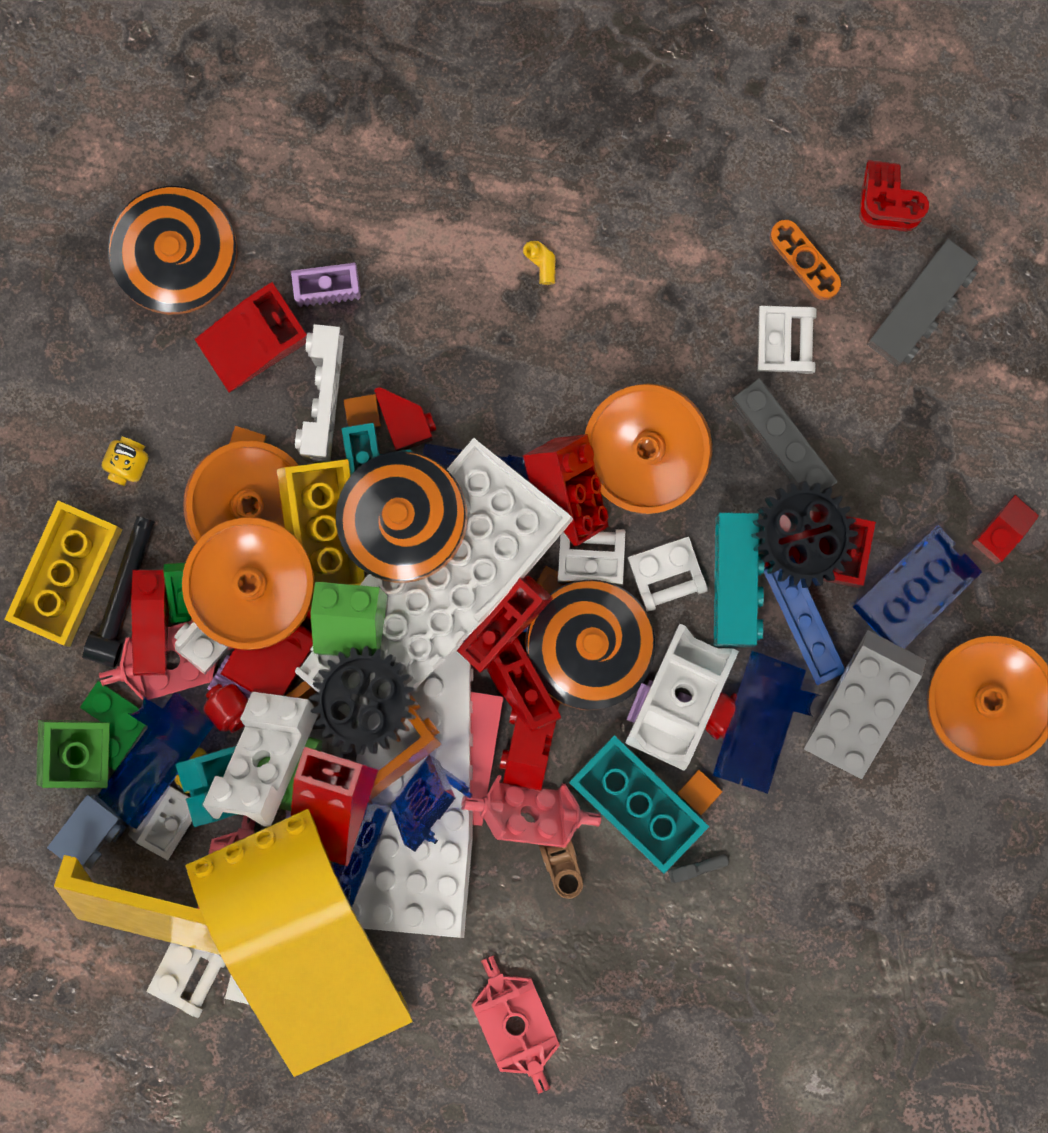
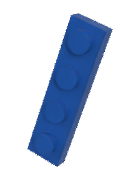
M793 555L789 556L790 560L796 563ZM770 565L764 567L765 576L816 685L842 675L845 671V666L809 589L802 588L801 581H799L797 586L790 587L789 577L783 582H778L779 571L768 574L767 570Z

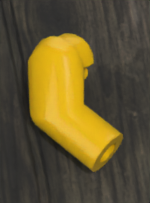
M539 241L527 242L523 247V254L539 267V284H555L554 253Z

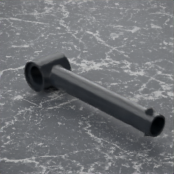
M136 516L130 540L127 543L99 631H91L89 633L83 650V659L115 668L123 647V640L117 639L132 593L133 570L140 569L146 545L149 542L155 524L154 521Z

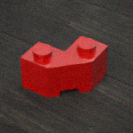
M552 699L557 710H559L560 702ZM512 708L509 724H514L515 727L510 751L503 749L499 769L505 770L503 783L541 791L556 721L531 732Z

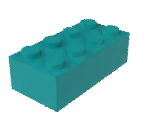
M719 513L715 518L713 647H754L757 645V640L763 639V619H757L758 608H761L764 603V588L758 587V576L764 573V563H759V560L764 554H758V551H754L753 548L761 544L760 539L751 537V534L760 532V527L753 524L754 520L759 519V513Z
M615 735L569 781L590 804L663 874L709 828L686 803Z

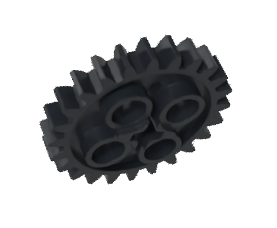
M807 481L800 482L798 489L794 483L787 484L786 491L782 488L776 489V498L772 496L765 498L769 508L760 507L757 509L759 514L763 516V519L753 521L755 526L760 527V532L751 534V537L760 539L761 544L753 549L754 551H763L765 554L760 558L759 563L769 562L771 564L767 570L768 574L779 571L778 582H783L789 577L790 587L797 586L799 581H801L802 588H809L812 581L815 586L823 585V577L827 581L835 580L833 571L837 573L845 571L841 561H852L851 556L846 553L847 550L857 548L855 544L849 542L850 537L858 535V532L849 530V525L856 522V519H846L845 516L851 507L840 508L839 504L843 497L840 495L830 498L832 488L829 487L820 492L821 487L818 482L812 484L810 490ZM813 506L820 511L821 517L818 523L814 522L810 517V510ZM782 515L787 516L790 520L791 526L788 532L784 531L780 526L779 521ZM825 525L831 526V530L783 545L778 543L780 538ZM821 538H825L829 542L830 549L827 554L822 553L819 548ZM792 546L798 549L800 554L797 563H793L789 558V550Z
M365 646L362 655H360L359 650L352 647L350 657L343 652H339L340 662L337 664L332 660H328L327 663L331 670L329 672L319 670L318 673L324 680L322 683L313 682L312 684L320 690L319 694L310 696V699L318 702L319 705L311 709V713L321 715V718L314 724L317 727L326 726L322 737L330 738L334 735L331 745L339 747L344 742L343 751L350 753L355 746L356 753L364 755L367 746L370 753L377 754L378 744L383 749L388 750L390 749L388 739L391 738L394 741L400 742L401 739L397 732L399 729L409 732L410 729L404 722L406 719L416 718V716L408 712L409 707L418 706V702L411 700L409 697L418 692L417 688L407 686L412 681L413 676L410 674L401 675L406 665L399 663L394 666L396 656L390 654L384 659L385 653L382 649L378 648L373 655L372 649ZM358 671L360 682L355 688H350L348 678L353 672ZM374 672L375 677L370 682V674ZM388 681L391 685V692L386 698L381 699L378 689L382 683ZM360 696L370 699L368 705L358 703ZM347 703L350 708L349 715L345 719L340 720L337 715L338 708L342 704ZM378 713L380 724L375 730H370L367 724L368 719L372 714ZM358 719V727L354 729L353 724Z

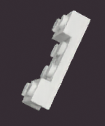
M314 324L313 333H307L306 352H308V357H311L313 363L317 366L315 385L320 390L319 399L313 398L311 416L315 422L303 421V428L296 431L295 448L298 449V452H300L305 461H331L344 336L340 335V327Z
M679 624L625 743L685 771L739 651L733 648H715L694 638L686 626ZM677 688H686L690 691L692 700L689 702L679 701L675 696V690Z
M259 692L251 693L240 718L245 725L243 733L224 776H215L203 803V806L213 818L219 819L223 812L245 815L264 827L271 826L318 716L311 713L310 710L314 706L308 699ZM270 757L268 763L257 767L260 760Z

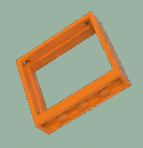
M304 681L286 696L308 699L317 691ZM412 695L409 696L411 700L416 701ZM419 704L415 707H409L408 712L412 713L416 718L408 720L420 734L421 738L378 771L369 801L442 745L436 738L439 731L429 717L423 720L417 713V710L421 708Z

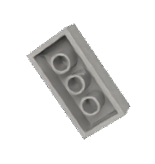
M867 630L810 730L804 750L863 779L922 678L926 660Z

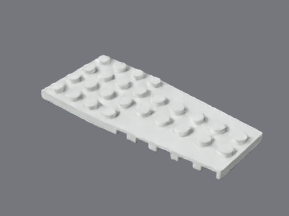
M475 438L470 441L447 468L461 487L467 506L465 536L452 560L437 573L419 581L394 583L380 580L368 574L360 585L380 587L388 596L381 649L385 653L384 659L390 654L396 656L394 666L399 663L406 665L401 675L410 674L413 676L412 681L407 684L408 687L417 688L492 613L517 580L524 578L573 521L572 516ZM312 646L310 649L312 651L300 668H296L295 673L319 693L320 690L312 685L313 682L322 683L324 680L318 671L329 672L331 670L327 663L328 660H332L337 664L340 661L338 656L314 654ZM358 671L353 672L348 678L350 688H355L360 682ZM374 672L370 674V682L375 677ZM388 681L380 685L378 694L381 699L386 698L390 694L391 685ZM360 696L358 703L368 705L370 699ZM347 703L339 706L338 710L347 717L350 708ZM378 713L372 714L368 719L367 724L370 730H375L380 724Z
M463 642L417 687L418 692L412 694L421 707L417 710V713L423 720L429 717L439 731L436 738L442 745L368 802L348 866L341 865L340 885L363 929L464 938L472 850L473 811L462 810L461 802L463 796L470 797V780H473V765H470V746H473V734L471 733V713H473L471 681H473V669H471V664L456 651ZM406 719L404 723L410 730L407 732L399 729L397 733L400 736V742L394 741L391 738L388 739L390 745L388 750L383 749L378 744L377 754L370 753L366 746L364 755L357 754L356 763L379 771L421 738L411 722Z

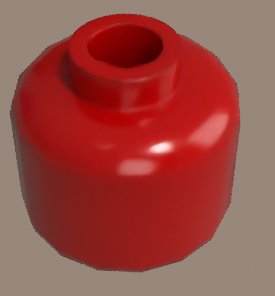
M217 684L206 693L208 700L204 705V713L219 731L226 732L230 730L231 733L237 732L245 726L240 718L249 699L235 684L225 686Z
M721 692L705 730L715 740L719 738L724 740L731 739L748 722L747 715L744 712L747 705L735 693L729 697Z

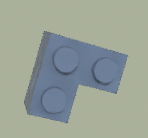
M87 795L47 848L62 860L64 855L75 857L84 869L87 867L91 870L102 856L99 852L102 845L112 841L115 843L124 833L127 827L123 823L128 817L99 795Z

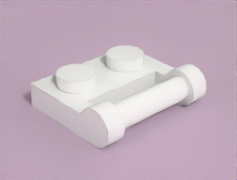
M759 306L757 372L815 373L816 363L812 362L813 319H816V308ZM792 318L800 319V361H791Z
M616 529L615 532L601 531L583 542L588 544L615 545L614 552L569 549L571 541L562 532L560 535L558 583L568 584L580 580H601L619 587L623 586L624 529Z
M689 537L628 557L646 612L655 610L657 605L695 592L698 594L708 592ZM690 571L693 580L652 594L650 593L648 585Z
M171 943L146 992L183 1010L191 1016L199 1018L203 1011L201 1006L220 968L225 967V963L221 955ZM202 957L208 960L209 963L189 1001L181 996Z

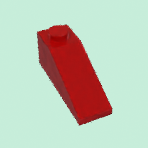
M133 570L131 611L134 676L166 675L169 607L164 570Z
M532 577L519 578L492 613L469 635L456 651L477 671L483 672L534 621L553 597Z
M516 638L486 669L499 692L530 731L533 732L561 719V715L521 643Z

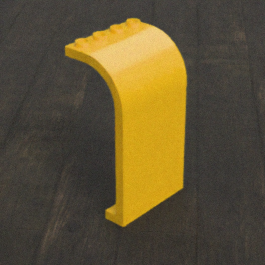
M309 809L185 865L206 926L226 967L293 1077L413 1022L402 993L397 991L336 877Z
M67 855L63 856L54 888L77 919L220 955L200 909L93 883L77 858Z

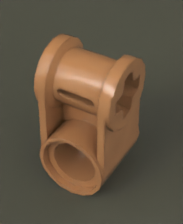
M570 840L565 848L539 845L547 872L550 873L557 894L566 899L578 896L583 888V879L577 864L578 859L572 841ZM566 850L565 853L553 857L551 856V854ZM565 875H573L578 881V888L572 894H566L559 888V881Z

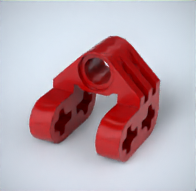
M867 160L859 206V218L864 225L878 229L903 232L916 229L928 213L929 201L922 192L900 189L901 166L899 163Z

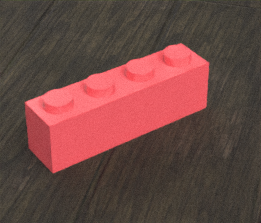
M471 692L473 713H471V733L473 734V746H470V765H473V780H470V797L482 799L488 793L503 697ZM473 811V825L482 826L484 818L480 817V812Z

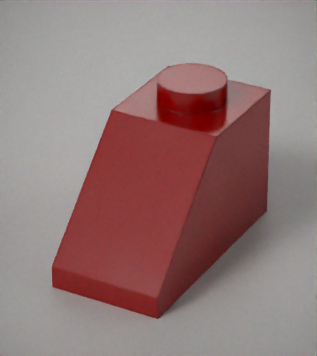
M381 387L374 389L396 451L408 450L433 441L431 432L436 431V427L430 412L424 414L421 406Z
M1014 495L976 537L972 544L991 561L998 564L1023 539L1039 515Z

